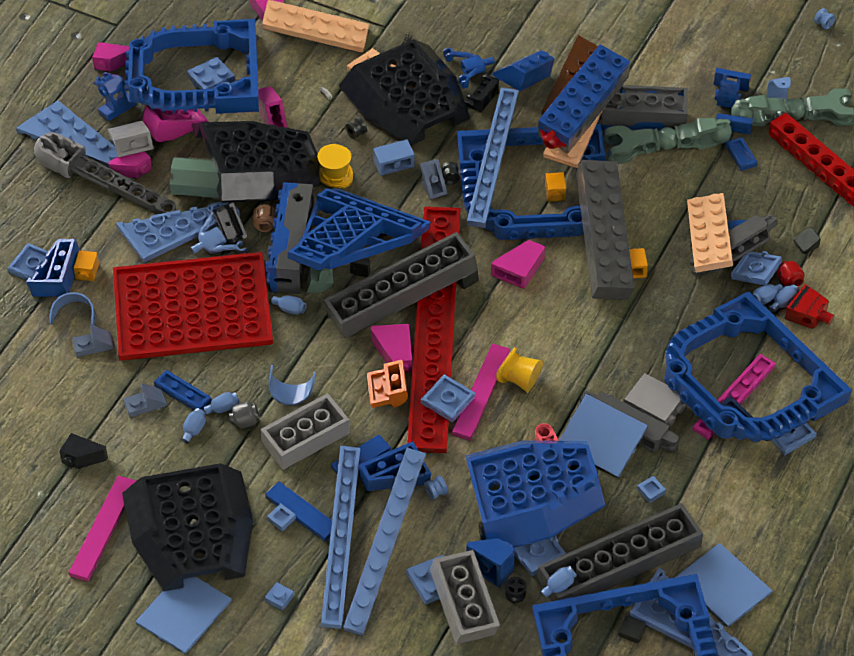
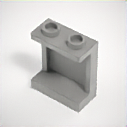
M143 121L108 129L110 142L115 146L118 157L154 149L150 131Z
M645 373L624 399V403L630 404L641 412H646L649 416L663 421L670 427L673 425L677 413L681 414L686 406V403L682 402L680 395L675 390L672 391L668 385Z

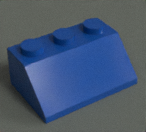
M538 51L493 72L492 76L522 91L549 77L555 58L545 51Z

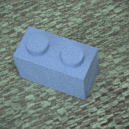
M408 140L373 148V161L380 176L415 167L414 153Z

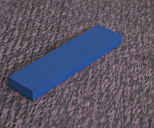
M281 482L276 483L265 494V497L276 506L282 504L295 513V520L326 542L330 538L332 520Z

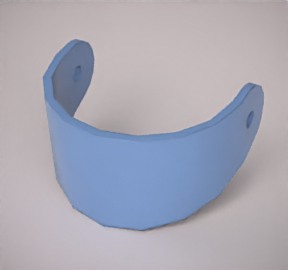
M790 77L769 80L767 98H786L787 100L788 89L791 84Z
M77 292L65 293L53 302L49 314L50 324H53L57 312L64 305L71 302H83L91 307V325L95 326L96 312L94 306L84 294Z
M273 365L270 366L269 391L277 402L284 405H298L310 397L314 387L316 372H313L310 381L304 384L289 385L277 380L272 375Z

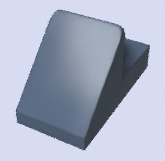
M434 159L419 164L424 179L421 181V184L428 197L434 199L447 195L439 160Z
M90 325L91 334L72 338L76 357L114 349L111 332L94 325Z
M141 384L142 393L123 398L129 417L167 406L162 390L146 384Z

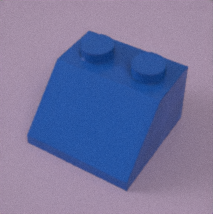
M498 538L467 543L466 551H474L483 578L500 588L514 571L515 548L510 543L503 542Z

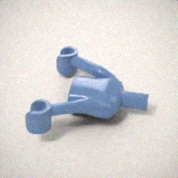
M212 205L211 215L198 233L199 243L190 247L192 252L195 254L205 249L210 254H215L221 251L236 250L238 254H246L247 247L239 249L243 246L242 241H238L236 245H223L226 243V239L218 227L207 231L215 219L212 210L218 208V205Z

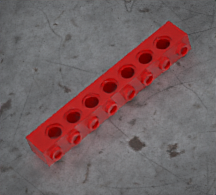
M787 113L771 121L768 135L854 207V169Z

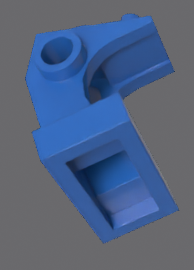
M716 68L713 85L720 86L719 90L716 89L714 100H717V105L732 108L735 101L740 100L741 94H738L739 90H749L751 74ZM727 77L737 79V82L727 80Z
M105 72L101 78L100 76L96 77V81L93 84L99 87V93L102 97H106L107 101L105 105L98 108V112L106 120L110 121L137 105V102L130 100L129 93L125 91V82L121 76ZM118 93V97L114 99L113 95Z

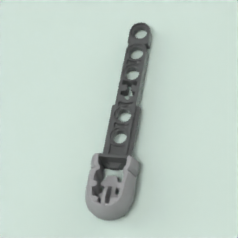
M49 132L42 135L35 143L34 154L38 162L66 178H70L76 173L148 210L155 211L156 214L176 211L174 201L164 196L162 198L159 193L86 157V148L78 143L75 144L74 141L63 135ZM68 155L72 156L68 162L64 161ZM89 168L96 169V171L93 173H90L87 170ZM106 175L112 177L110 180L102 179ZM134 191L142 192L139 196H135L132 193ZM154 198L157 202L151 204L148 200ZM166 206H170L173 208L171 211L163 210V208Z

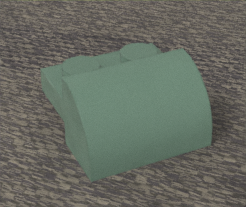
M307 266V293H321L332 287L333 268L315 270Z

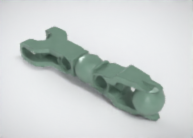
M833 89L825 96L803 97L802 100L792 98L788 101L786 98H767L766 95H758L737 100L731 108L732 116L753 119L752 126H765L784 113L790 115L794 120H799L803 117V120H828L837 126L854 124V108L845 107L852 99L849 89Z
M698 118L694 122L674 126V129L665 127L657 131V128L654 130H630L625 126L609 127L604 130L603 138L609 145H618L610 148L607 155L608 160L617 162V164L630 162L636 155L660 151V148L670 150L676 145L677 149L680 147H697L699 150L714 147L730 140L732 128L728 119Z

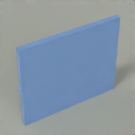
M585 394L573 417L570 418V422L559 441H587L595 466L619 478L630 457L635 452L648 425Z
M720 543L675 577L697 574L707 609L727 628L772 593V590Z
M197 577L183 579L184 588L162 591L136 620V624L184 654L191 649L232 601L230 597Z

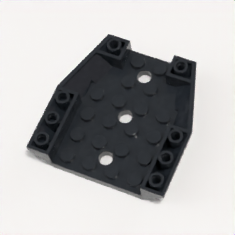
M415 39L354 65L339 84V88L367 121L400 141L408 140L410 146L425 140V129L450 119L454 125L470 119L457 77L429 45Z
M256 121L192 123L196 138H204L218 174L219 182L216 190L221 203L278 199L279 190L283 188V182L313 184V187L320 184L318 153L307 131L262 124Z
M219 463L145 476L138 479L122 493L132 545L163 592L184 588L183 579L217 572H223L225 580L245 577L253 517L241 471ZM188 486L190 490L181 491L180 488ZM190 519H195L198 521L194 525H190L187 523V521ZM204 553L205 556L198 559L195 557V554Z

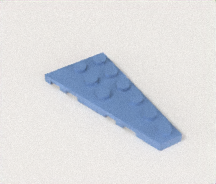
M58 100L16 128L17 133L22 135L24 133L28 134L35 140L49 132L63 135L74 141L75 144L78 143L86 148V157L108 168V162L118 157L116 148L112 143Z
M217 202L209 204L208 207L197 209V207H192L189 211L180 212V210L152 215L149 219L144 220L139 218L132 219L133 222L125 224L117 222L116 226L143 263L197 238L200 229L211 215V206L216 204L218 207H221L228 203ZM236 207V210H237L238 215H239V217H240V211H239V209ZM215 219L213 220L212 224L210 225L207 231L215 227H218V224Z
M659 567L649 583L670 578ZM658 599L638 602L634 605L630 612V617L645 622L647 626L692 648L688 632L681 631L676 627L675 615L659 606ZM708 612L709 623L718 655L752 656V653L739 640L730 636L724 630V626L719 622H715ZM682 616L684 619L690 618L689 616Z

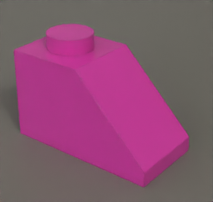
M98 42L92 56L94 69L113 71L126 65V51H129V46Z
M145 151L116 157L108 162L110 169L130 178H138L152 170L151 157Z

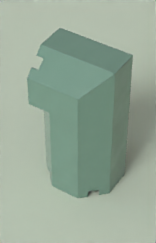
M183 157L173 158L170 173L172 174V179H170L171 194L219 198L216 190L219 177L212 160Z

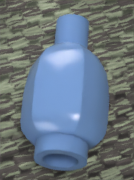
M771 284L757 288L752 295L764 305L773 301L783 287L781 284L775 286Z
M792 284L781 289L774 298V303L769 307L770 310L775 312L779 308H787L800 291L799 288Z
M289 295L282 296L281 298L273 296L272 304L278 305L286 313L299 315L300 313L303 314L306 310L307 304L301 298Z
M226 392L215 397L210 405L203 408L206 415L212 412L220 414L232 410L233 405L240 402L236 392Z
M195 408L193 412L188 414L183 425L185 433L182 438L183 442L189 443L191 438L198 435L206 422L204 417L206 413L203 410Z
M570 566L560 568L549 578L548 586L541 590V592L547 597L551 593L564 591L574 583V578L577 576Z

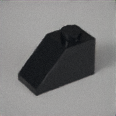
M73 433L69 435L59 450L61 462L66 466H73L78 469L101 463L108 459L106 446Z

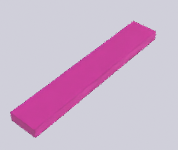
M492 343L471 389L476 393V397L459 415L452 431L453 436L469 441L472 440L496 386V373L510 353V348Z
M759 354L717 401L721 404L731 396L741 405L776 367V363ZM701 418L692 429L707 440L715 434Z
M117 476L69 570L70 577L89 582L125 509L122 493L134 484L136 480Z

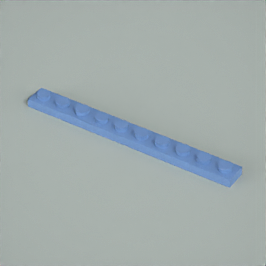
M501 88L467 218L468 226L486 227L519 90Z
M340 445L320 627L342 628L360 448Z
M406 448L344 623L343 630L360 636L364 635L426 453Z

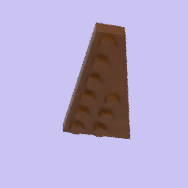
M579 35L577 36L542 109V115L598 47L597 45Z

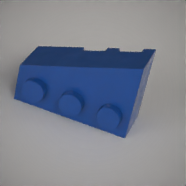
M57 239L46 254L43 264L38 265L36 268L37 272L26 281L32 296L59 297L65 293H70L75 277L74 264L80 250L76 239Z
M413 441L359 464L358 476L367 491L393 488L406 448L418 451ZM425 461L415 486L424 485L426 481L431 480V472Z

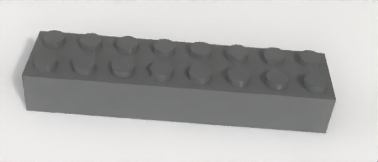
M581 160L576 171L592 298L629 300L634 290V281L617 162Z
M455 232L324 299L327 313L343 337L347 338L477 271L476 258L460 235Z
M683 503L539 565L537 580L544 589L548 586L549 578L556 571L570 566L577 575L574 578V583L560 593H551L548 596L551 602L599 593L700 548L703 532Z

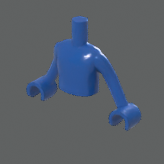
M445 48L443 51V56L447 62L452 61L453 57L468 58L460 61L464 75L459 77V84H461L463 89L468 88L469 79L472 76L484 73L487 65L495 63L493 57L482 59L475 54L456 52L451 48Z

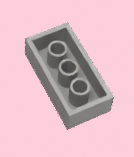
M327 393L260 429L261 440L264 447L282 470L350 434L349 419Z
M470 550L434 559L430 572L455 644L495 635L500 624L474 551Z

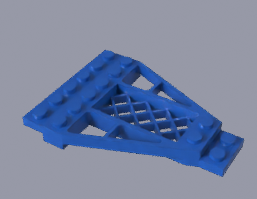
M326 188L317 195L316 203L303 237L295 247L288 251V259L307 265L315 270L336 268L410 244L430 229V221L338 188L333 190ZM319 210L333 215L325 219L317 216ZM381 233H385L396 238L384 241L376 237Z

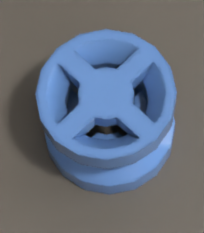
M822 8L816 13L814 22L827 30L833 25L836 16L832 13L829 14L825 8Z
M440 475L435 477L433 481L428 480L424 483L426 492L432 500L437 499L439 495L448 494L447 485Z

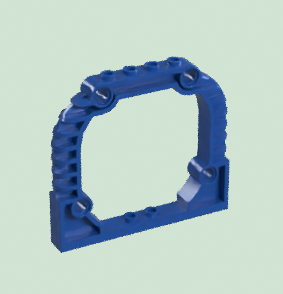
M255 19L214 21V27H207V24H203V27L199 28L196 25H193V28H186V25H182V28L176 29V26H172V29L168 30L162 27L159 32L151 31V35L145 39L143 35L140 39H134L130 42L129 51H126L125 90L129 91V97L132 102H140L143 106L145 103L150 106L151 110L158 108L164 113L165 110H172V113H176V110H183V113H185L187 109H194V112H198V109L204 108L205 111H209V108H215L216 114L259 112ZM215 45L218 49L233 48L242 53H249V55H246L247 75H250V77H243L232 84H218L214 89L161 90L152 87L151 79L145 76V65L153 61L154 53L166 48Z
M601 124L596 125L582 160L605 161ZM538 127L510 128L506 146L540 145L544 143L543 139L538 136ZM490 129L457 131L463 202L468 214ZM580 206L569 207L562 214L516 216L509 210H494L490 207L485 227L486 230L494 232V236L500 240L571 237L584 234Z
M749 291L714 309L713 315H709L705 319L689 325L686 329L680 330L679 333L672 337L666 350L665 383L672 391L675 390L680 395L682 402L686 403L695 415L699 416L706 423L709 429H712L719 437L724 439L734 437L743 440L748 438L752 442H760L761 440L771 441L774 438H780L784 434L791 432L794 428L809 422L810 419L814 422L848 403L852 389ZM765 331L795 362L812 376L810 385L803 387L799 400L774 414L762 418H749L733 407L722 406L691 375L692 365L685 356L692 350L721 335L736 337L740 332L760 334Z
M697 574L532 605L533 618L542 656H566L571 651L572 634L570 631L577 623V614L601 609L610 610L617 606L626 607L634 603L658 599L659 606L675 615V625L679 630L688 632L695 656L719 655ZM682 616H689L690 618L684 619ZM558 640H565L566 642H564V643H559V642H557V641H558Z

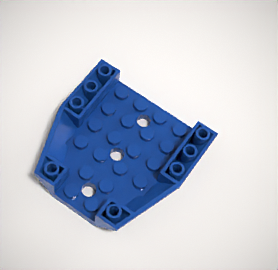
M523 440L465 455L487 540L498 538L503 542L510 543L515 548L550 539L605 507L598 474L587 441ZM572 465L579 466V468L576 470L569 469V467ZM533 475L539 476V478L534 481L529 479ZM494 485L500 486L496 491L490 490Z

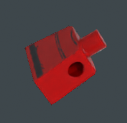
M804 284L787 306L785 319L814 329L820 321L830 325L834 315L827 312L828 299Z

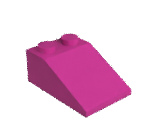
M145 105L142 119L150 131V135L158 142L172 141L192 132V123L208 122L199 109L198 112H194V109H187L185 113H183V110H176V113H172V110H165L164 113L158 108L151 110L149 105Z

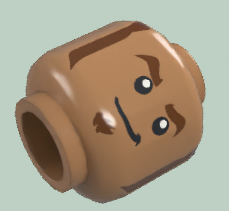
M267 204L257 206L253 211L254 227L261 232H269L274 229V218H277L276 209Z

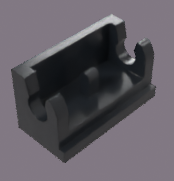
M484 75L482 78L488 80L489 83L482 80L475 92L466 97L468 98L465 101L466 106L482 113L499 92L498 78Z
M234 202L212 210L218 227L226 239V245L247 237Z

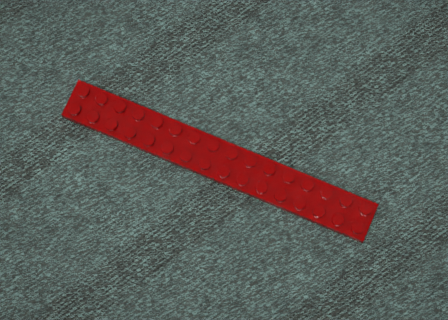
M424 207L423 219L430 221V229L422 234L421 250L455 232L459 234L461 208ZM457 281L417 301L407 443L413 441L418 451L423 453L447 454L449 420L421 404V398L444 374L451 378Z

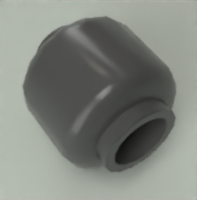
M250 401L233 405L232 413H229L232 425L236 424L239 429L254 426L257 424V419H260L256 404H252Z

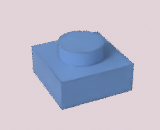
M654 476L637 485V490L648 503L665 495L666 489Z
M282 504L277 506L267 516V521L282 532L296 519V514Z
M276 582L265 596V602L283 611L293 598L294 591Z

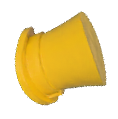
M329 144L322 147L317 155L321 165L320 182L329 187L339 189L351 185L353 181V170L349 165L351 152L346 147L338 144Z
M514 347L498 369L496 380L501 383L513 382L528 393L541 373L543 361L520 356V354L516 353L517 348Z

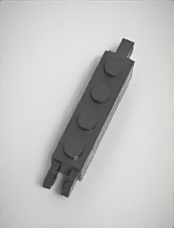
M771 214L761 218L755 215L729 231L733 262L770 240L769 231L778 225L776 217ZM691 257L689 262L691 266H694V258ZM695 267L691 269L693 275H700L701 273L706 272L703 271L696 273ZM723 268L714 269V270H708V271L711 272V273H714V272H718L719 270H721V269H723Z
M586 391L580 398L581 403L585 394H588L648 425L638 445L652 452H657L660 448L671 453L677 451L679 437L669 431L670 426L666 425L663 421H659L649 416L646 412H641L630 404L624 403L602 391L599 395Z

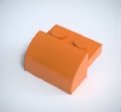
M403 360L385 363L384 369L367 373L372 408L389 404L396 408L405 403L408 398Z

